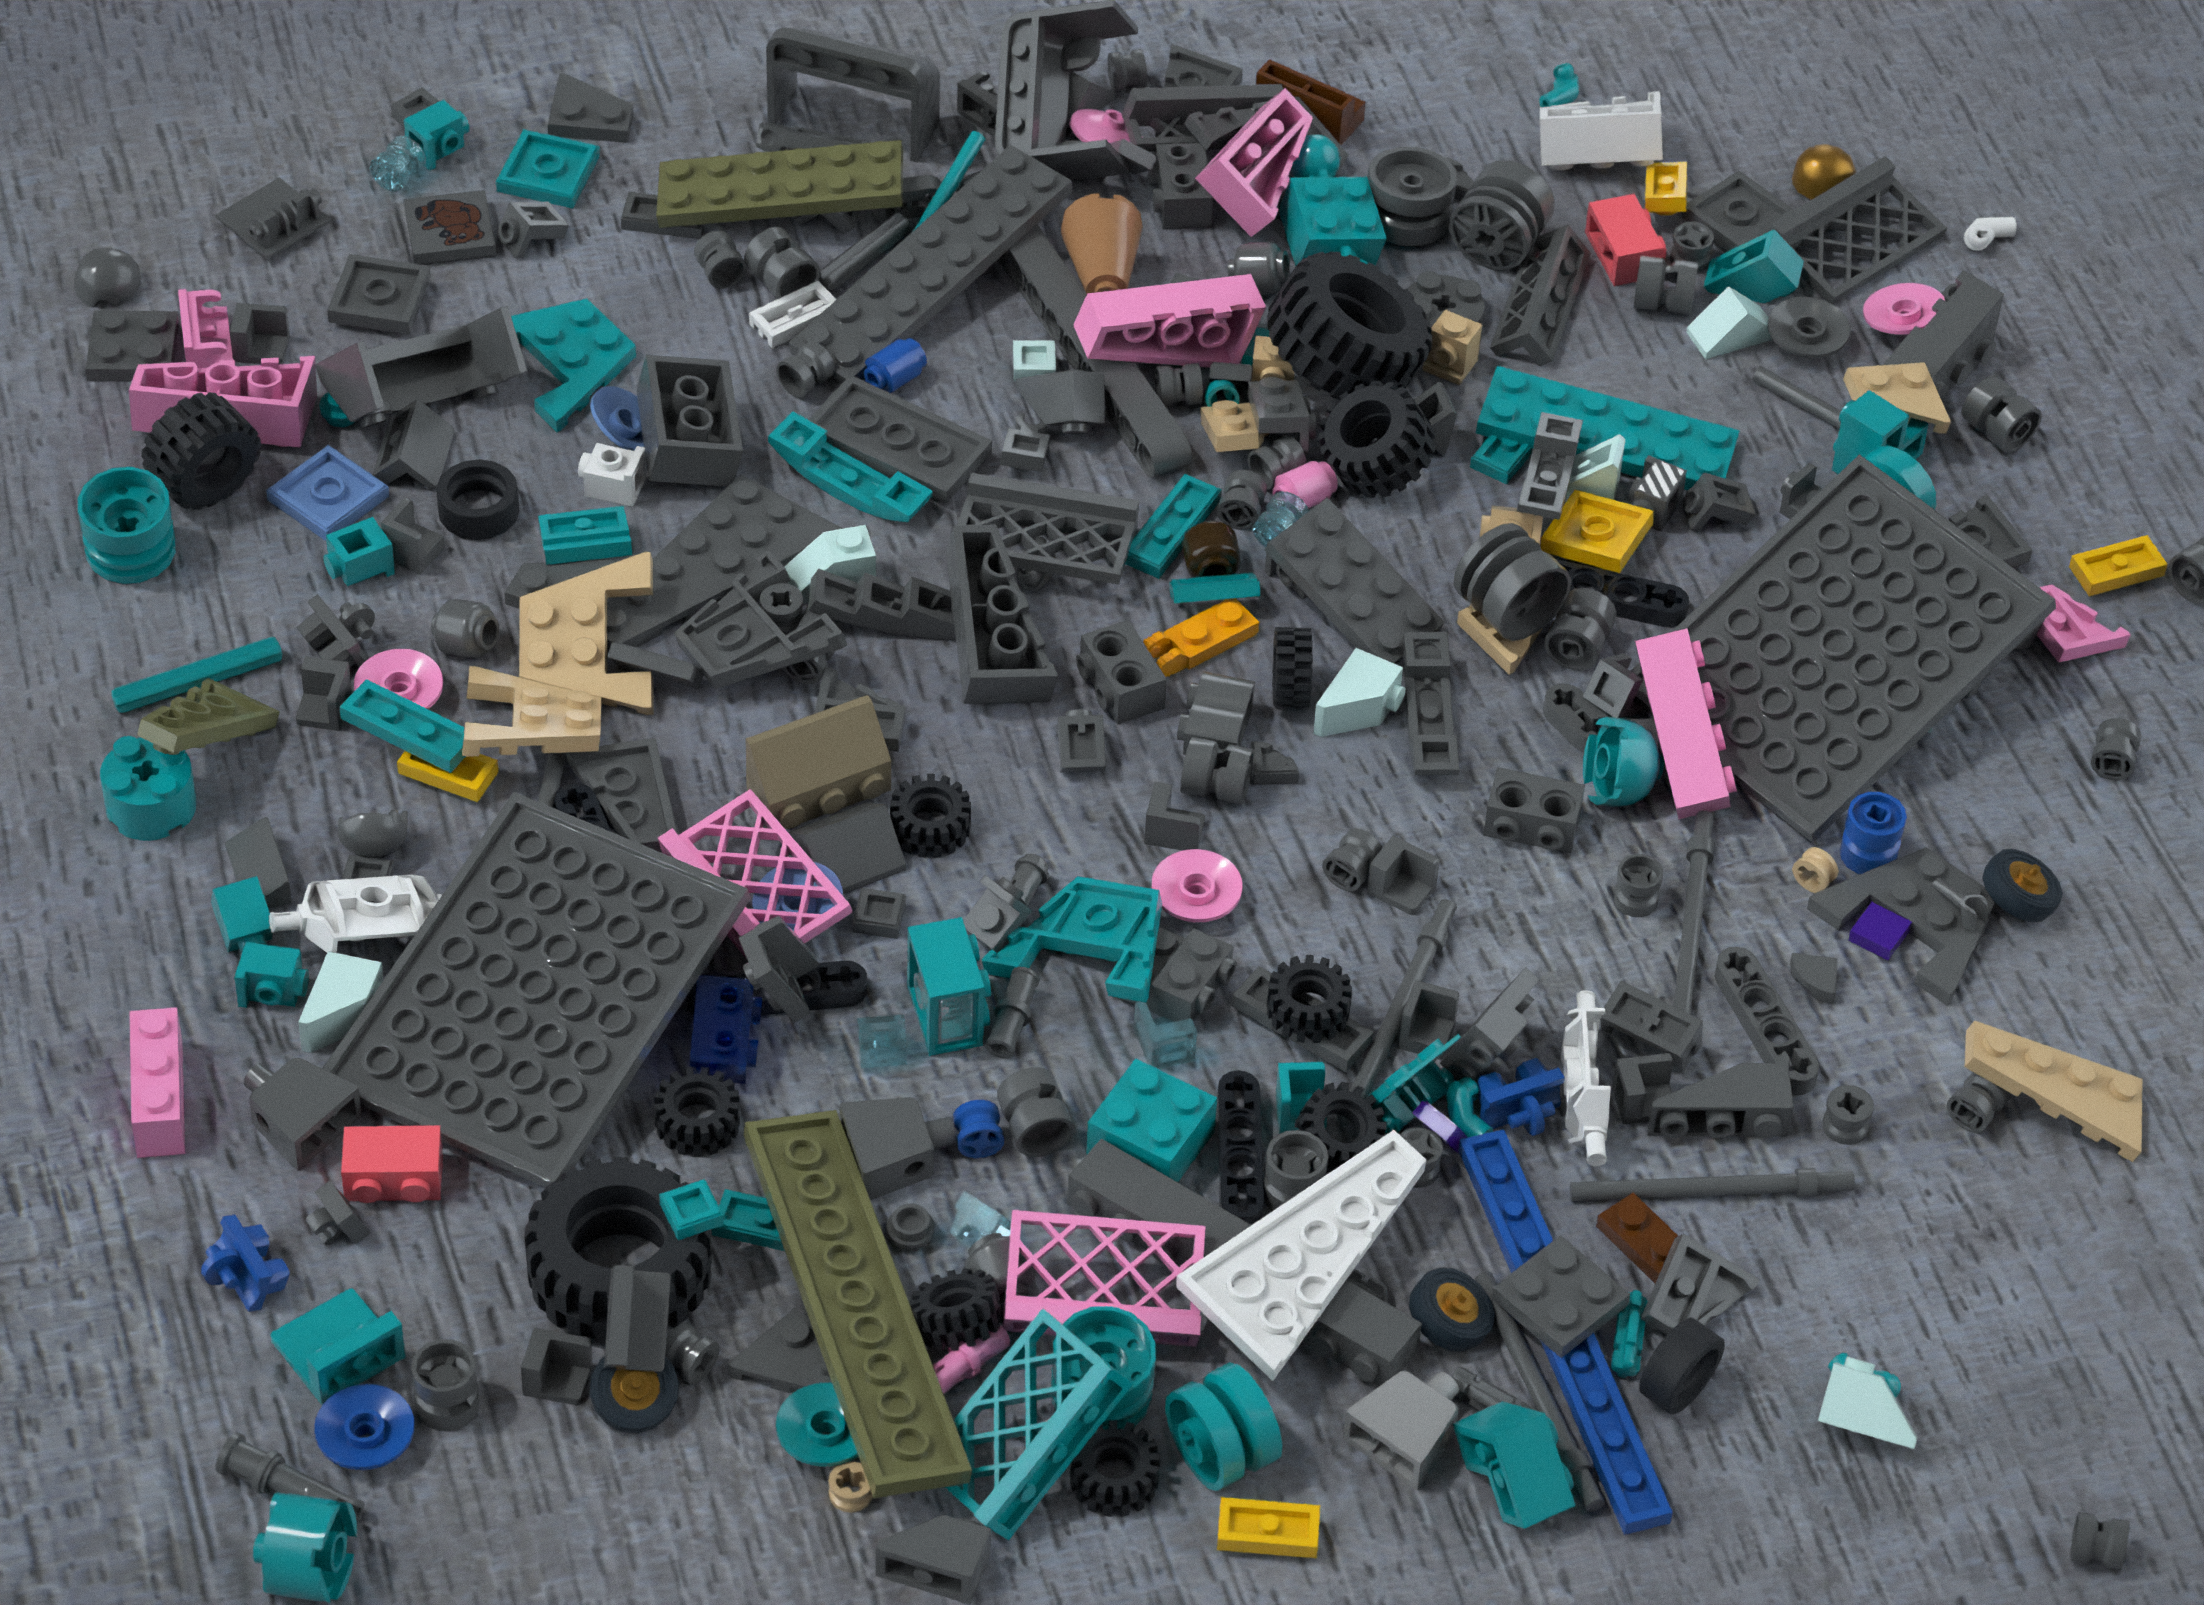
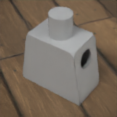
M1400 1371L1346 1411L1343 1440L1417 1491L1453 1438L1455 1432L1452 1423L1457 1422L1458 1408L1451 1400L1458 1394L1459 1387L1455 1380L1445 1372H1437L1427 1383H1424L1410 1372Z

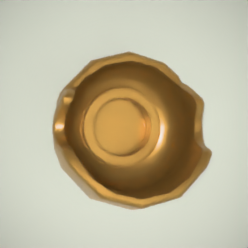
M1827 144L1815 145L1814 147L1807 148L1798 157L1792 175V184L1800 194L1812 200L1854 175L1856 169L1851 156L1841 148Z

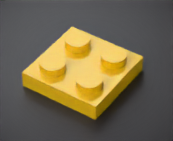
M1574 490L1564 504L1560 519H1554L1542 535L1541 550L1563 559H1570L1596 566L1603 570L1620 573L1653 525L1654 511Z

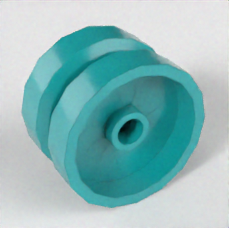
M1229 1362L1209 1372L1203 1378V1384L1191 1381L1166 1396L1165 1412L1176 1447L1195 1477L1208 1489L1219 1491L1239 1481L1244 1476L1245 1469L1256 1472L1276 1462L1282 1456L1283 1443L1273 1409L1257 1382L1239 1364Z

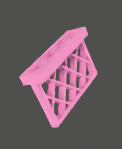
M751 789L678 835L672 828L658 837L663 854L719 877L723 864L745 865L742 881H729L748 888L749 893L770 894L767 910L748 909L745 907L726 935L746 959L747 957L739 937L753 930L760 924L759 921L765 922L780 916L786 923L795 924L794 932L805 944L852 913L849 902ZM749 807L757 815L755 827L732 826L734 817ZM706 835L721 836L717 852L698 850L693 844ZM729 837L752 839L748 854L726 852ZM760 839L780 841L782 844L780 856L757 855ZM754 866L776 868L773 883L752 882L751 877ZM785 868L805 870L807 873L805 885L782 884ZM779 895L802 897L799 911H775ZM810 898L830 899L835 905L823 914L807 913Z
M1012 1210L1003 1314L1004 1329L1012 1332H1024L1042 1308L1063 1324L1074 1313L1092 1306H1114L1133 1313L1144 1322L1156 1344L1196 1347L1201 1330L1200 1310L1191 1301L1190 1310L1169 1308L1158 1294L1177 1279V1275L1204 1258L1206 1226ZM1021 1224L1042 1226L1052 1237V1240L1033 1255L1020 1241ZM1054 1227H1065L1066 1229L1059 1234ZM1076 1229L1090 1230L1101 1242L1099 1246L1083 1259L1064 1240ZM1102 1231H1112L1114 1233L1107 1238ZM1124 1233L1138 1234L1149 1246L1145 1252L1131 1263L1113 1244ZM1150 1235H1159L1163 1237H1161L1156 1242ZM1173 1237L1194 1238L1193 1256L1180 1267L1161 1248ZM1059 1245L1075 1265L1058 1280H1055L1039 1260ZM1107 1249L1124 1269L1104 1285L1087 1264ZM1020 1252L1027 1261L1018 1268ZM1153 1253L1172 1272L1154 1289L1135 1269ZM1031 1266L1049 1285L1037 1297L1016 1295L1017 1278ZM1080 1270L1098 1290L1086 1301L1072 1300L1061 1287ZM1128 1274L1146 1293L1135 1305L1121 1304L1109 1291ZM1055 1292L1061 1299L1048 1297ZM1102 1296H1104V1298L1109 1303H1101L1096 1301L1100 1299ZM1150 1300H1152L1157 1307H1149L1144 1305H1146ZM1048 1327L1043 1334L1056 1335V1332Z

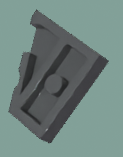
M559 73L547 124L548 135L628 143L634 117L633 104L568 74Z

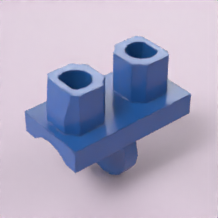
M1538 1058L1522 1062L1516 1068L1515 1079L1517 1082L1506 1085L1500 1073L1492 1072L1479 1077L1477 1084L1479 1086L1478 1099L1481 1104L1480 1119L1493 1129L1507 1124L1512 1129L1524 1125L1526 1131L1531 1136L1544 1133V1118L1555 1115V1108L1561 1106L1560 1086L1564 1083L1565 1077L1559 1067L1548 1071Z
M235 1214L223 1216L220 1222L223 1227V1233L212 1246L207 1248L206 1255L208 1258L201 1267V1274L210 1285L224 1284L227 1289L234 1288L248 1312L261 1310L267 1294L285 1289L290 1270L282 1258L263 1261L262 1257L266 1256L270 1243L269 1236L262 1224L243 1227Z

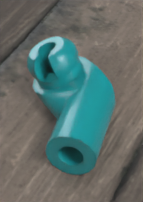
M1563 63L1553 69L1555 77L1553 82L1554 89L1540 96L1539 104L1541 108L1569 104L1578 97L1579 78L1578 74H1574L1572 64Z
M1464 1077L1459 1081H1453L1447 1089L1446 1100L1449 1120L1456 1124L1467 1137L1494 1132L1493 1128L1474 1114L1473 1101L1478 1099L1479 1086L1473 1079Z

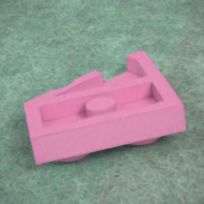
M2052 584L2039 587L2055 599L2056 609L2045 618L2037 636L2058 662L2126 647L2131 636L2127 630L2119 627L2115 632H2112L2095 621L2098 612L2085 604L2074 601L2070 595Z

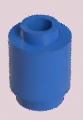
M898 339L866 359L867 369L864 371V377L867 383L892 393L921 374L922 368L927 364L925 352L914 339Z

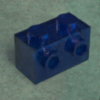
M699 975L690 1055V1067H693L694 1074H700L701 1066L709 1067V1073L712 1077L718 1070L724 1073V1082L730 1078L734 1083L746 1084L747 1067L756 1068L759 1040L750 1039L751 1024L760 1025L762 997L753 996L754 987L749 979Z

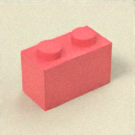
M1635 194L1589 202L1585 234L1613 286L1637 282L1641 255L1666 258L1664 239L1660 235L1657 236L1652 227L1648 210L1642 209Z
M440 1125L344 1127L341 1176L344 1196L349 1201L372 1203L375 1201L422 1202L425 1200H441L443 1148Z

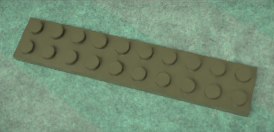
M831 1110L745 1122L744 1139L873 1498L970 1483L972 1473L970 1463L837 1111Z

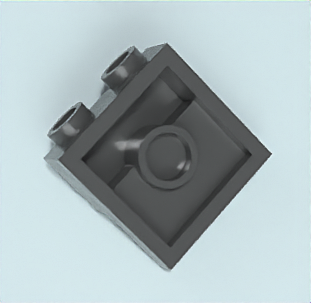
M1159 927L1149 998L1146 1003L1124 1000L1189 1028L1199 1013L1206 1014L1219 986L1221 984L1226 986L1231 981L1237 966V961L1232 959L1234 946L1194 928L1184 938Z
M1527 967L1494 999L1440 1061L1439 1064L1448 1069L1453 1075L1454 1081H1459L1464 1077L1475 1081L1479 1075L1483 1076L1495 1072L1523 1043V1040L1517 1035L1529 1021L1522 1013L1534 1001V998L1528 993L1540 980Z

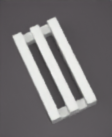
M816 281L749 312V325L753 329L758 328V334L763 339L767 337L768 345L771 348H775L792 340L828 308L836 298L819 281Z

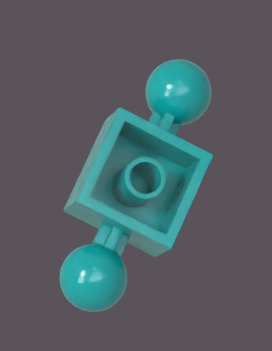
M1319 134L1306 135L1299 156L1294 160L1291 167L1294 177L1290 178L1279 207V214L1295 267L1302 259L1320 252L1326 254L1331 251L1340 252L1344 257L1352 255L1358 257L1365 264L1370 262L1376 266L1387 238L1368 177H1335L1340 167L1339 150L1331 139Z

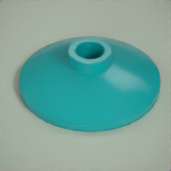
M816 1383L802 1387L783 1402L776 1417V1432L780 1444L793 1458L805 1464L829 1467L847 1463L858 1457L833 1383ZM823 1432H829V1433H832V1434L823 1435V1434H821V1433H823Z

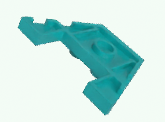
M587 298L511 316L519 344L523 345L563 384L534 399L535 412L556 432L563 430L568 425V417L575 410L581 412L590 403L589 397L600 386L606 387L636 357V344Z
M1077 876L1038 910L1040 917L1027 928L1019 926L1008 935L1009 943L998 953L993 950L989 951L981 960L983 968L987 970L988 975L1010 978L1014 968H1030L1043 948L1061 951L1066 954L1101 958L1110 962L1118 961L1105 981L1108 996L1146 1003L1149 998L1162 910L1160 891Z

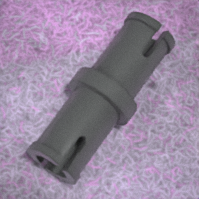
M1016 967L1012 970L1011 979L1004 997L997 1001L994 1008L996 1019L985 1048L989 1053L999 1058H1010L1013 1056L1022 1027L1029 1023L1032 1015L1030 1004L1040 977L1035 971L1026 967Z

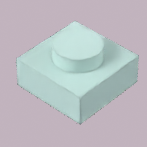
M1013 340L1014 382L1018 378L1056 373L1055 340Z

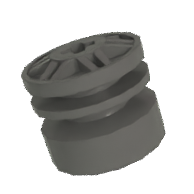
M1497 160L1485 165L1450 216L1449 230L1453 242L1463 255L1480 266L1492 270H1508L1519 266L1554 214L1555 200L1551 188L1541 175L1526 165Z
M1509 523L1491 529L1470 546L1456 568L1453 585L1457 593L1464 600L1469 601L1476 611L1483 613L1486 621L1503 638L1516 641L1525 639L1538 632L1555 617L1568 597L1572 579L1568 571L1549 553L1542 551L1539 543L1535 539L1530 538L1521 526Z

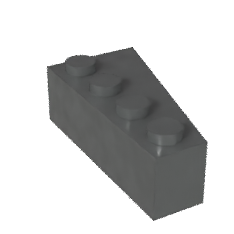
M953 525L946 550L963 704L1050 702L1058 674L1053 663H1049L1044 650V640L1040 630H1036L1029 614L1030 606L1024 592H1020L1015 580V570L997 526Z

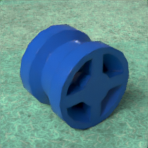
M981 1099L971 1100L956 1108L953 1113V1123L955 1129L959 1132L957 1145L962 1155L976 1159L986 1158L1001 1150L1004 1145V1133L1001 1127L998 1126L1000 1123V1112L995 1103Z

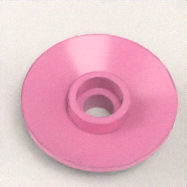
M1082 109L1076 111L1071 117L1070 127L1076 137L1082 142L1105 139L1109 143L1122 139L1130 142L1122 113L1110 109L1106 111Z
M1901 283L1890 285L1874 292L1868 297L1863 306V315L1865 321L1878 331L1889 334H1909L1915 326L1924 329L1936 315V312L1932 311V306L1939 298L1943 300L1945 298L1938 290L1923 284Z
M391 649L375 654L359 667L354 678V691L367 679L426 709L431 708L436 703L443 689V676L437 663L426 654L410 649Z
M1190 849L1176 852L1162 860L1153 873L1151 888L1160 891L1162 909L1166 913L1183 921L1200 923L1214 921L1229 914L1241 899L1243 883L1238 869L1227 858L1212 851Z

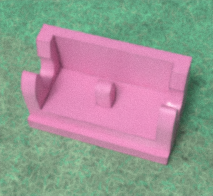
M179 289L178 296L186 362H195L198 368H208L218 363V360H233L227 307L214 306L206 308L202 306L205 302L220 301L221 293L216 290L187 292L186 289Z

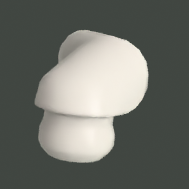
M1977 218L1964 233L1965 244L1971 250L1980 251L1985 249L1994 238L2014 237L2016 234L2015 218Z

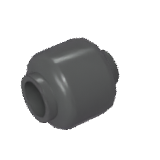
M1272 241L1244 243L1237 248L1234 259L1228 260V277L1251 274L1261 296L1277 294L1290 276L1288 254L1285 250L1281 251L1280 247Z
M453 599L448 600L434 615L431 622V632L441 652L451 656L477 659L483 657L495 646L499 637V623L489 606L481 602Z
M996 1232L982 1237L971 1245L968 1249L969 1257L965 1261L964 1268H971L972 1274L978 1269L984 1271L985 1276L990 1274L996 1283L1000 1302L1005 1307L1010 1236H1003L1000 1232ZM1020 1252L1018 1268L1027 1261ZM1032 1266L1017 1278V1296L1029 1295L1027 1288L1034 1281L1036 1270Z

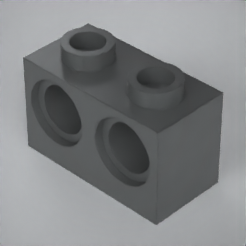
M1129 620L1081 635L1080 654L1076 656L1078 671L1084 680L1089 679L1095 689L1100 707L1103 710L1108 709L1117 725L1165 709L1167 679Z
M1497 767L1487 805L1483 836L1571 853L1581 815L1585 785Z

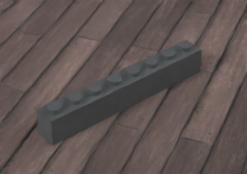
M1103 1139L1099 1140L1068 1175L1067 1204L1079 1215L1206 1226L1204 1257L1252 1226ZM1124 1233L1120 1237V1239L1131 1241L1145 1250L1149 1248L1136 1233ZM1150 1235L1156 1242L1161 1237H1163L1159 1235ZM1173 1237L1161 1248L1180 1267L1193 1256L1194 1238ZM1155 1253L1152 1254L1155 1259L1163 1263ZM1346 1280L1302 1341L1310 1345L1319 1355L1325 1358H1332L1351 1369L1360 1379L1380 1386L1402 1371L1418 1352L1422 1323Z

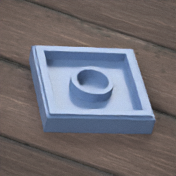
M327 445L268 488L266 493L267 500L326 541L327 534L352 525L389 497V487Z

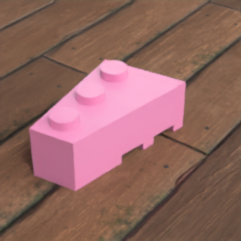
M1286 88L1264 104L1195 178L1250 237L1275 219L1278 208H1276L1278 201L1290 180L1288 175L1292 164L1299 156L1313 119Z

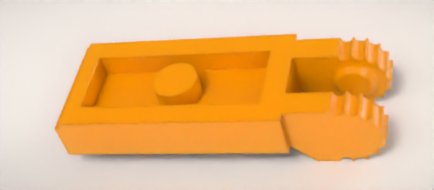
M1236 598L1226 599L1165 630L1164 633L1158 631L1152 634L1151 637L1148 636L1147 639H1144L1143 643L1153 659L1160 657L1156 663L1164 676L1170 677L1171 674L1174 675L1185 668L1189 670L1257 635L1259 632V621Z

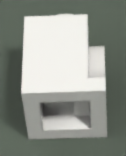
M596 443L592 454L584 452L578 467V476L583 478L584 496L633 507L646 480L645 447L637 446L635 451Z

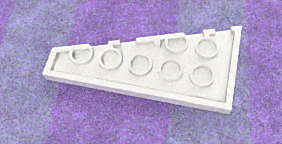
M1395 1130L1391 1131L1177 1275L1176 1288L1273 1381L1424 1173L1426 1159Z

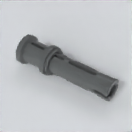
M235 1432L227 1439L218 1455L215 1468L217 1473L223 1476L232 1474L252 1484L253 1491L259 1494H268L272 1491L274 1493H290L347 1502L354 1508L357 1523L363 1514L365 1506L363 1501L346 1495L285 1464V1458L282 1457L281 1453L275 1450L266 1452L246 1442V1436L239 1432Z

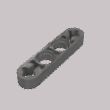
M1729 947L1723 950L1717 959L1714 975L1716 983L1764 1063H1788V1068H1790V1063L1795 1069L1789 1071L1792 1095H1804L1812 1091L1816 1085L1819 1071L1818 1059L1758 959L1751 951L1742 947ZM1743 970H1744L1743 979H1742V977H1741V975L1739 974L1738 971H1743ZM1750 997H1758L1765 1000L1768 1007L1761 1010L1752 1009L1745 1004L1744 1000ZM1769 1031H1779L1785 1034L1789 1040L1782 1044H1776L1768 1041L1765 1034Z

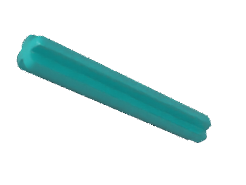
M271 636L116 687L111 691L112 701L119 713L129 712L186 693L194 686L201 688L202 682L207 678L219 682L280 662L282 660V649L278 640Z

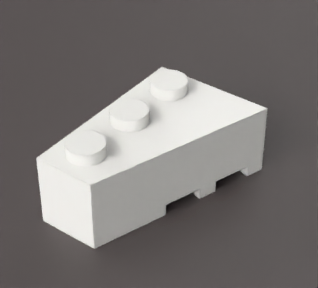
M1660 91L1649 92L1647 101L1626 103V97L1620 96L1612 98V105L1590 106V102L1585 101L1540 108L1542 166L1550 165V168L1554 170H1567L1573 168L1574 164L1590 163V166L1594 168H1608L1613 166L1614 162L1628 161L1633 166H1649L1654 164V160H1663Z

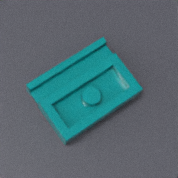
M624 506L538 515L539 531L546 565L632 555V542L629 536Z

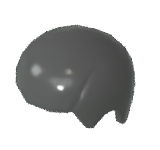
M113 248L93 249L83 256L77 268L74 279L76 296L91 307H94L100 300H107L113 306H117L121 301L133 297L141 282L139 265L129 254Z
M391 810L388 815L381 813H358L344 821L343 817H340L338 820L339 840L345 848L358 856L384 858L399 850L407 837L408 812L406 810L398 814L397 810Z

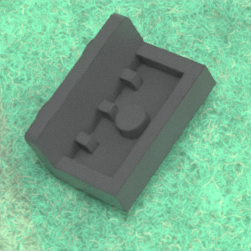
M1266 377L1260 381H1249L1248 399L1258 433H1293L1294 438L1299 442L1304 453L1308 454L1309 439L1316 438L1315 414H1311L1310 397L1303 396L1299 380L1284 381L1277 377Z
M776 916L769 921L760 923L753 930L739 937L748 963L743 965L744 972L756 990L763 987V992L775 1011L783 1009L794 1023L811 1014L797 978L818 967L819 963L816 956L780 916Z

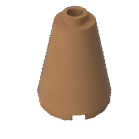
M1100 193L1090 194L1077 199L1064 212L1061 236L1086 295L1088 293L1128 289L1143 225L1141 214L1134 203L1123 196L1113 194V199L1100 198Z

